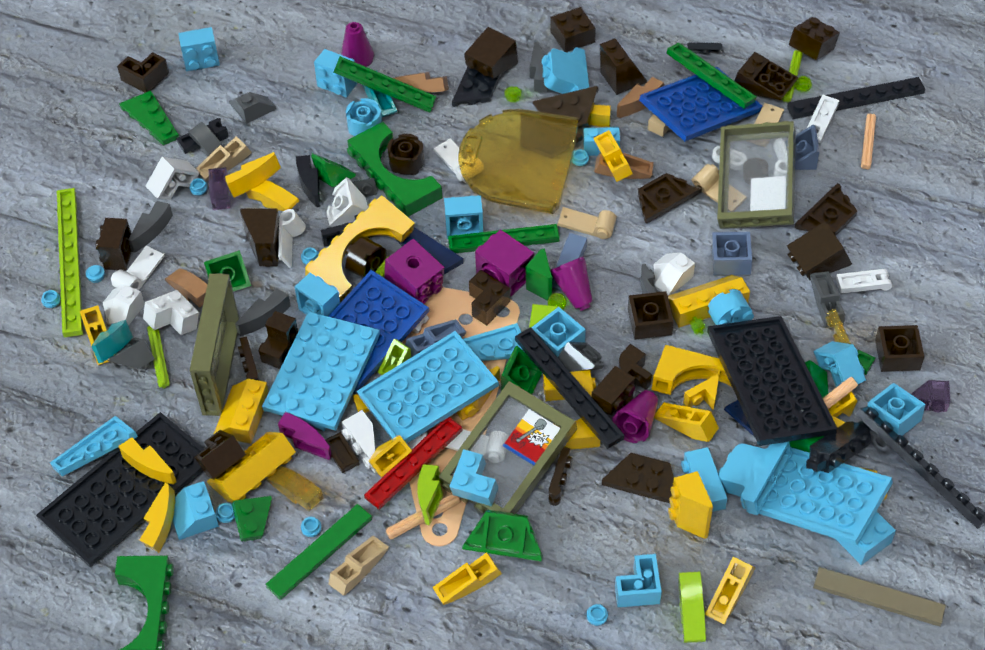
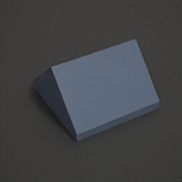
M814 124L796 135L795 170L817 169L820 152L816 126ZM787 140V141L785 142V145H786V150H787V152H788V140Z

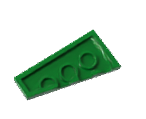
M151 91L119 103L123 111H126L133 120H137L140 126L146 128L163 146L176 141V138L179 137Z

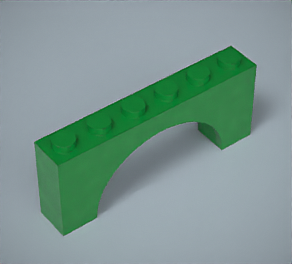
M381 122L348 139L347 152L351 158H355L358 166L366 171L369 178H374L376 186L379 190H383L387 199L390 202L392 201L395 207L409 217L442 199V186L433 176L417 180L404 179L390 173L382 165L380 160L387 149L389 141L393 138V132L384 122Z
M117 556L115 577L118 584L130 586L144 595L148 603L147 618L141 632L131 643L119 650H164L162 636L167 631V623L164 620L165 615L169 613L167 596L171 595V583L169 580L170 576L174 574V566L170 563L168 556Z

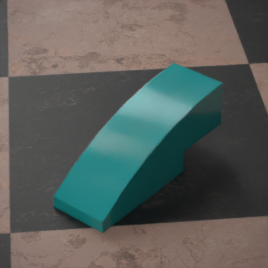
M362 85L368 98L378 103L382 117L397 113L391 96Z
M126 320L111 324L109 329L101 332L91 347L99 364L119 352L132 339L133 336Z

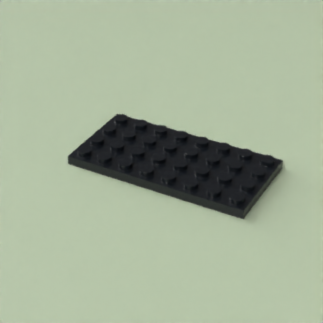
M782 316L708 326L707 333L759 446L837 433L838 428Z
M161 412L136 432L138 437L134 440L143 450L151 446L174 472L176 483L169 485L174 489L175 495L203 472V469L194 457L202 452L204 448ZM118 447L41 510L36 517L91 568L146 521L143 518L165 482L153 479L139 472L122 457Z

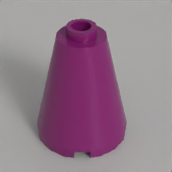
M349 23L345 28L341 55L353 59L355 63L368 67L372 64L374 58L371 44L360 23Z
M584 256L550 270L552 277L575 309L579 308L582 311L591 307L589 303L593 302Z
M648 390L642 391L615 413L612 421L624 434V440L637 443L638 441L644 442L649 437L658 404V398L653 392Z

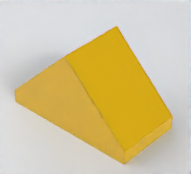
M398 435L378 446L368 462L379 476L383 477L412 450L403 438Z

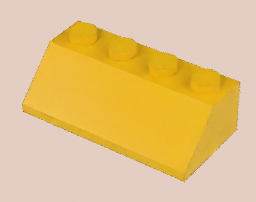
M730 275L669 295L668 300L672 316L678 327L680 328L710 318L708 305L715 296L722 292L727 294L730 293L729 290L737 289L741 291L748 303L750 290L743 278Z
M266 432L244 450L246 455L242 457V461L239 464L228 468L226 473L218 479L215 478L213 480L210 478L207 480V483L227 502L233 503L236 500H243L248 491L258 488L265 477L275 474L276 468L281 464L288 463L292 459L291 456L296 453L283 433Z

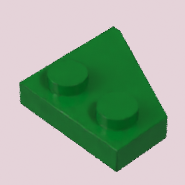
M271 496L233 501L232 508L241 542L262 538L272 500Z

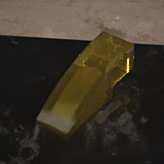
M279 467L275 474L267 478V481L293 503L296 504L298 502L307 511L313 509L323 499V493L319 487L286 467Z

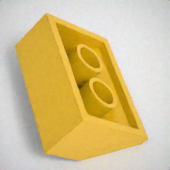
M246 379L232 386L214 434L222 430L233 435L239 442L252 444L264 412L262 405L269 393L267 382Z
M698 471L675 477L671 487L672 497L669 498L670 508H668L670 519L675 521L677 527L703 539L708 538L713 505Z

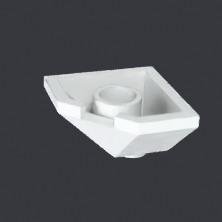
M345 178L333 191L332 195L335 198L332 206L329 205L326 212L329 226L334 227L354 222V215H358L361 211L365 212L368 209L366 198L349 178Z
M683 253L665 254L653 264L654 286L658 291H667L668 296L672 295L694 277L695 262Z
M127 285L113 289L103 301L105 316L109 326L126 320L129 326L145 306L141 291Z

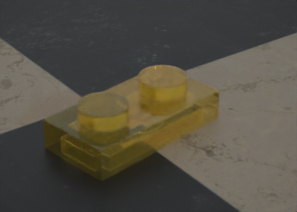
M836 308L826 312V322L829 328L833 327L835 332L833 335L834 341L851 344Z

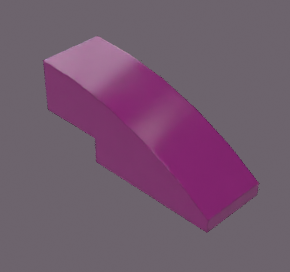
M285 412L278 423L280 433H283L285 437L293 439L295 448L331 460L330 446L319 432L297 416Z

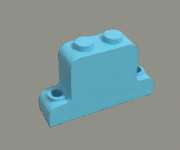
M576 47L572 52L568 53L552 49L548 55L543 56L541 64L543 65L544 84L548 89L564 94L589 88L584 49Z
M789 441L770 444L766 449L748 444H738L728 454L726 463L720 468L718 475L724 491L740 496V501L744 503L748 513L758 516L792 456Z

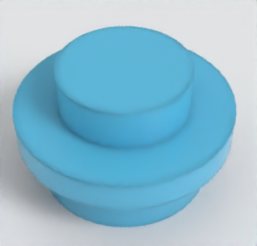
M578 149L572 154L571 161L574 165L584 166L589 162V155L585 150Z
M194 179L190 184V191L194 195H202L208 190V185L203 179Z
M312 247L304 249L301 254L302 262L307 265L311 260L314 261L318 257L319 252Z
M93 265L86 270V277L91 282L98 283L103 280L105 271L102 266Z
M54 290L44 292L41 298L43 306L47 308L56 307L61 301L60 295Z
M222 503L217 507L215 515L218 521L229 523L235 519L230 503Z
M307 517L301 523V532L307 537L318 535L322 529L321 522L315 517Z
M595 604L589 607L586 617L589 623L599 626L607 621L608 612L602 605Z

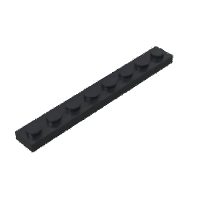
M915 77L825 96L839 100V105L836 111L924 94L925 87L920 78ZM822 96L788 102L787 109L792 119L813 116Z
M531 327L515 336L516 343L607 449L624 440V434Z
M867 406L857 411L855 415L977 529L985 525V512L969 502L970 498L966 494L954 488L955 485L950 479L944 478L939 474V470L935 465L924 460V456L920 451L909 446V442L905 437L894 432V428L890 423L880 419L875 409Z

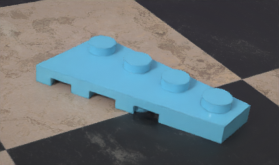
M515 323L464 338L463 340L481 361L509 359L515 346H519L515 341V336L521 333L518 324Z
M114 416L55 458L50 464L55 471L64 476L118 448L119 445L131 437L135 439L138 436L132 428Z

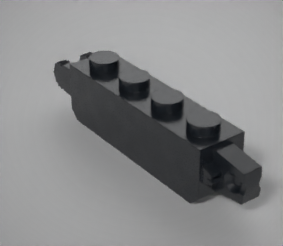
M853 421L845 422L838 427L836 434L826 435L810 445V455L806 462V468L816 472H831L869 446L871 442L870 428L863 421L858 423Z

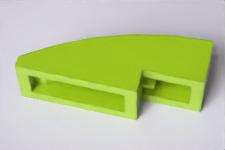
M423 464L419 474L417 493L425 524L430 525L441 502L443 493L439 479V466Z
M681 572L678 576L684 643L706 642L701 572Z

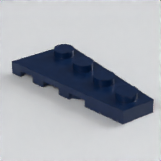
M415 227L414 231L402 243L396 240L402 247L410 240H416L445 267L444 274L464 263V258Z

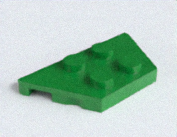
M486 510L462 546L464 550L487 552L529 560L542 561L543 558L528 516Z

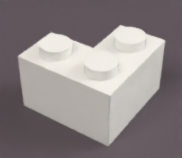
M162 157L146 187L158 199L171 200L178 186L190 187L191 182L198 177L199 172L186 160Z
M178 290L145 302L143 319L153 330L170 324L180 335L197 329L199 312Z

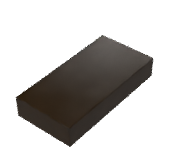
M341 432L325 439L330 446L331 456L341 473L360 465L357 456Z

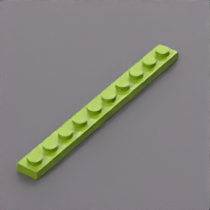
M75 188L56 190L62 334L64 338L83 335V322L80 314L82 301Z

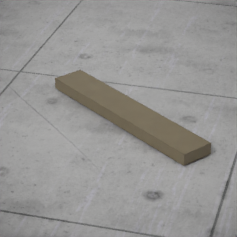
M822 567L818 569L813 587L814 589L939 627L942 624L946 607L945 604Z

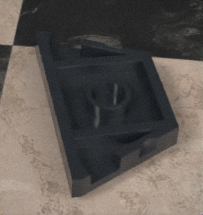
M467 66L452 100V106L458 107V103L468 102V105L490 102L500 75L493 79Z

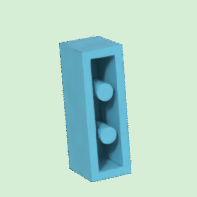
M709 448L685 452L684 461H681L683 472L689 474L698 471L712 502V512L726 509L727 496Z

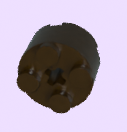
M412 134L398 135V138H392L389 141L387 149L391 171L403 175L418 174L424 165L422 141L420 142L418 137Z
M362 236L354 244H350L347 247L346 254L348 255L345 269L364 278L370 270L375 272L387 257V250L376 242Z

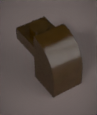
M629 344L619 357V368L635 377V385L647 390L651 386L652 374L642 368L645 365L646 354L632 344Z

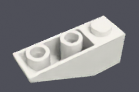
M361 410L342 421L343 430L341 432L346 441L350 440L354 452L363 457L362 460L366 468H371L376 474L377 472L368 462L376 450L373 423Z

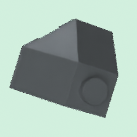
M252 92L242 94L229 101V104L246 124L276 110V106L267 96Z
M135 337L114 356L107 359V361L143 370L149 367L151 361L155 358L145 340Z
M567 342L557 357L569 372L591 371L604 367V363L599 361L601 359L600 353L586 342Z

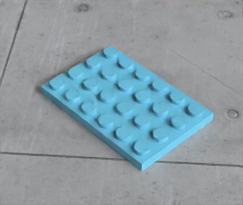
M308 311L262 405L263 411L281 416L288 412L307 423L336 431L380 336V331Z
M454 331L357 390V394L391 439L400 435L407 444L498 387L499 382L460 335Z
M791 448L792 456L759 514L857 546L893 484L892 478L842 463L829 473L823 471L816 472L806 468V462L809 459L810 453Z

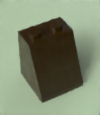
M487 27L464 53L465 64L469 68L475 69L483 75L494 79L518 64L516 40Z
M616 38L600 44V71L616 95L633 89L636 84L642 85L647 83L646 78Z
M241 208L240 213L244 232L259 266H278V209Z
M825 221L787 245L790 251L787 255L793 263H798L799 266L796 268L802 277L806 275L809 281L811 280L810 274L826 271L832 273L852 265L844 247Z

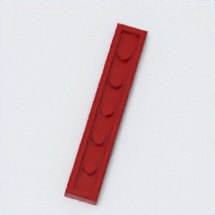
M450 417L443 420L412 449V452L364 494V498L380 510L421 471L423 464L427 465L463 431L462 426Z

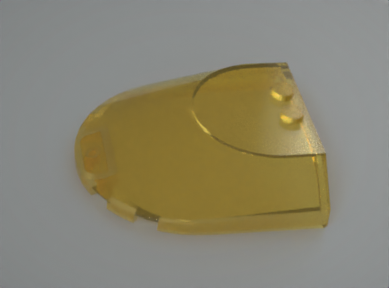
M524 109L502 110L501 114L495 116L490 114L482 118L476 127L468 130L459 148L458 161L463 179L476 194L491 202L554 214L559 208L575 151L578 119L571 116Z

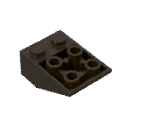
M754 52L737 72L734 81L753 95L782 100L799 77Z

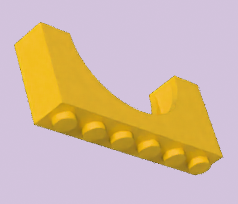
M381 195L378 199L372 200L369 208L365 212L361 211L356 220L344 228V232L340 236H335L328 248H323L319 252L318 257L306 265L305 276L312 273L315 276L321 277L328 285L336 287L339 291L341 303L351 292L352 285L347 281L342 271V261L346 255L347 247L350 244H354L362 236L369 237L374 235L389 236L402 243L414 231L415 223Z
M665 345L653 376L651 390L671 395L672 391L683 382L694 379H709L716 374L719 376V382L731 386V383L719 358Z

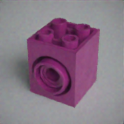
M500 229L496 234H492L488 241L476 249V274L482 270L510 287L511 297L526 284V266L534 258V252Z
M412 239L385 259L384 278L425 304L430 296L438 294L442 290L445 267L416 240Z

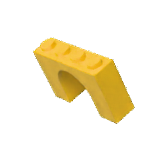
M590 370L570 372L592 397V391L596 388L595 377L591 378ZM543 374L545 401L565 400ZM581 418L576 420L577 430L564 447L570 448V450L600 447V440Z

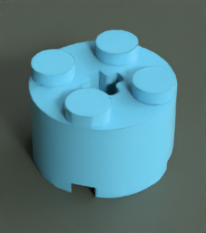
M362 98L360 99L361 101L356 103L353 101L347 106L346 119L350 135L356 136L382 122L381 109L376 101Z
M737 289L729 290L730 293L727 294L723 292L718 294L708 305V313L715 325L749 321L754 318L752 309L741 291Z

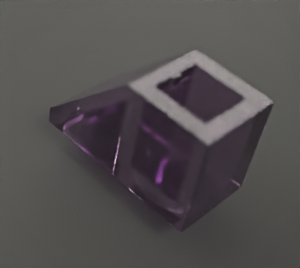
M227 168L208 169L209 193L213 210L231 208L230 189L225 179V176L228 175Z
M928 380L911 395L926 404L925 411L947 412L951 401L949 381Z

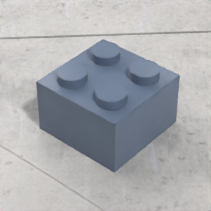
M712 232L713 275H751L752 251L750 232Z

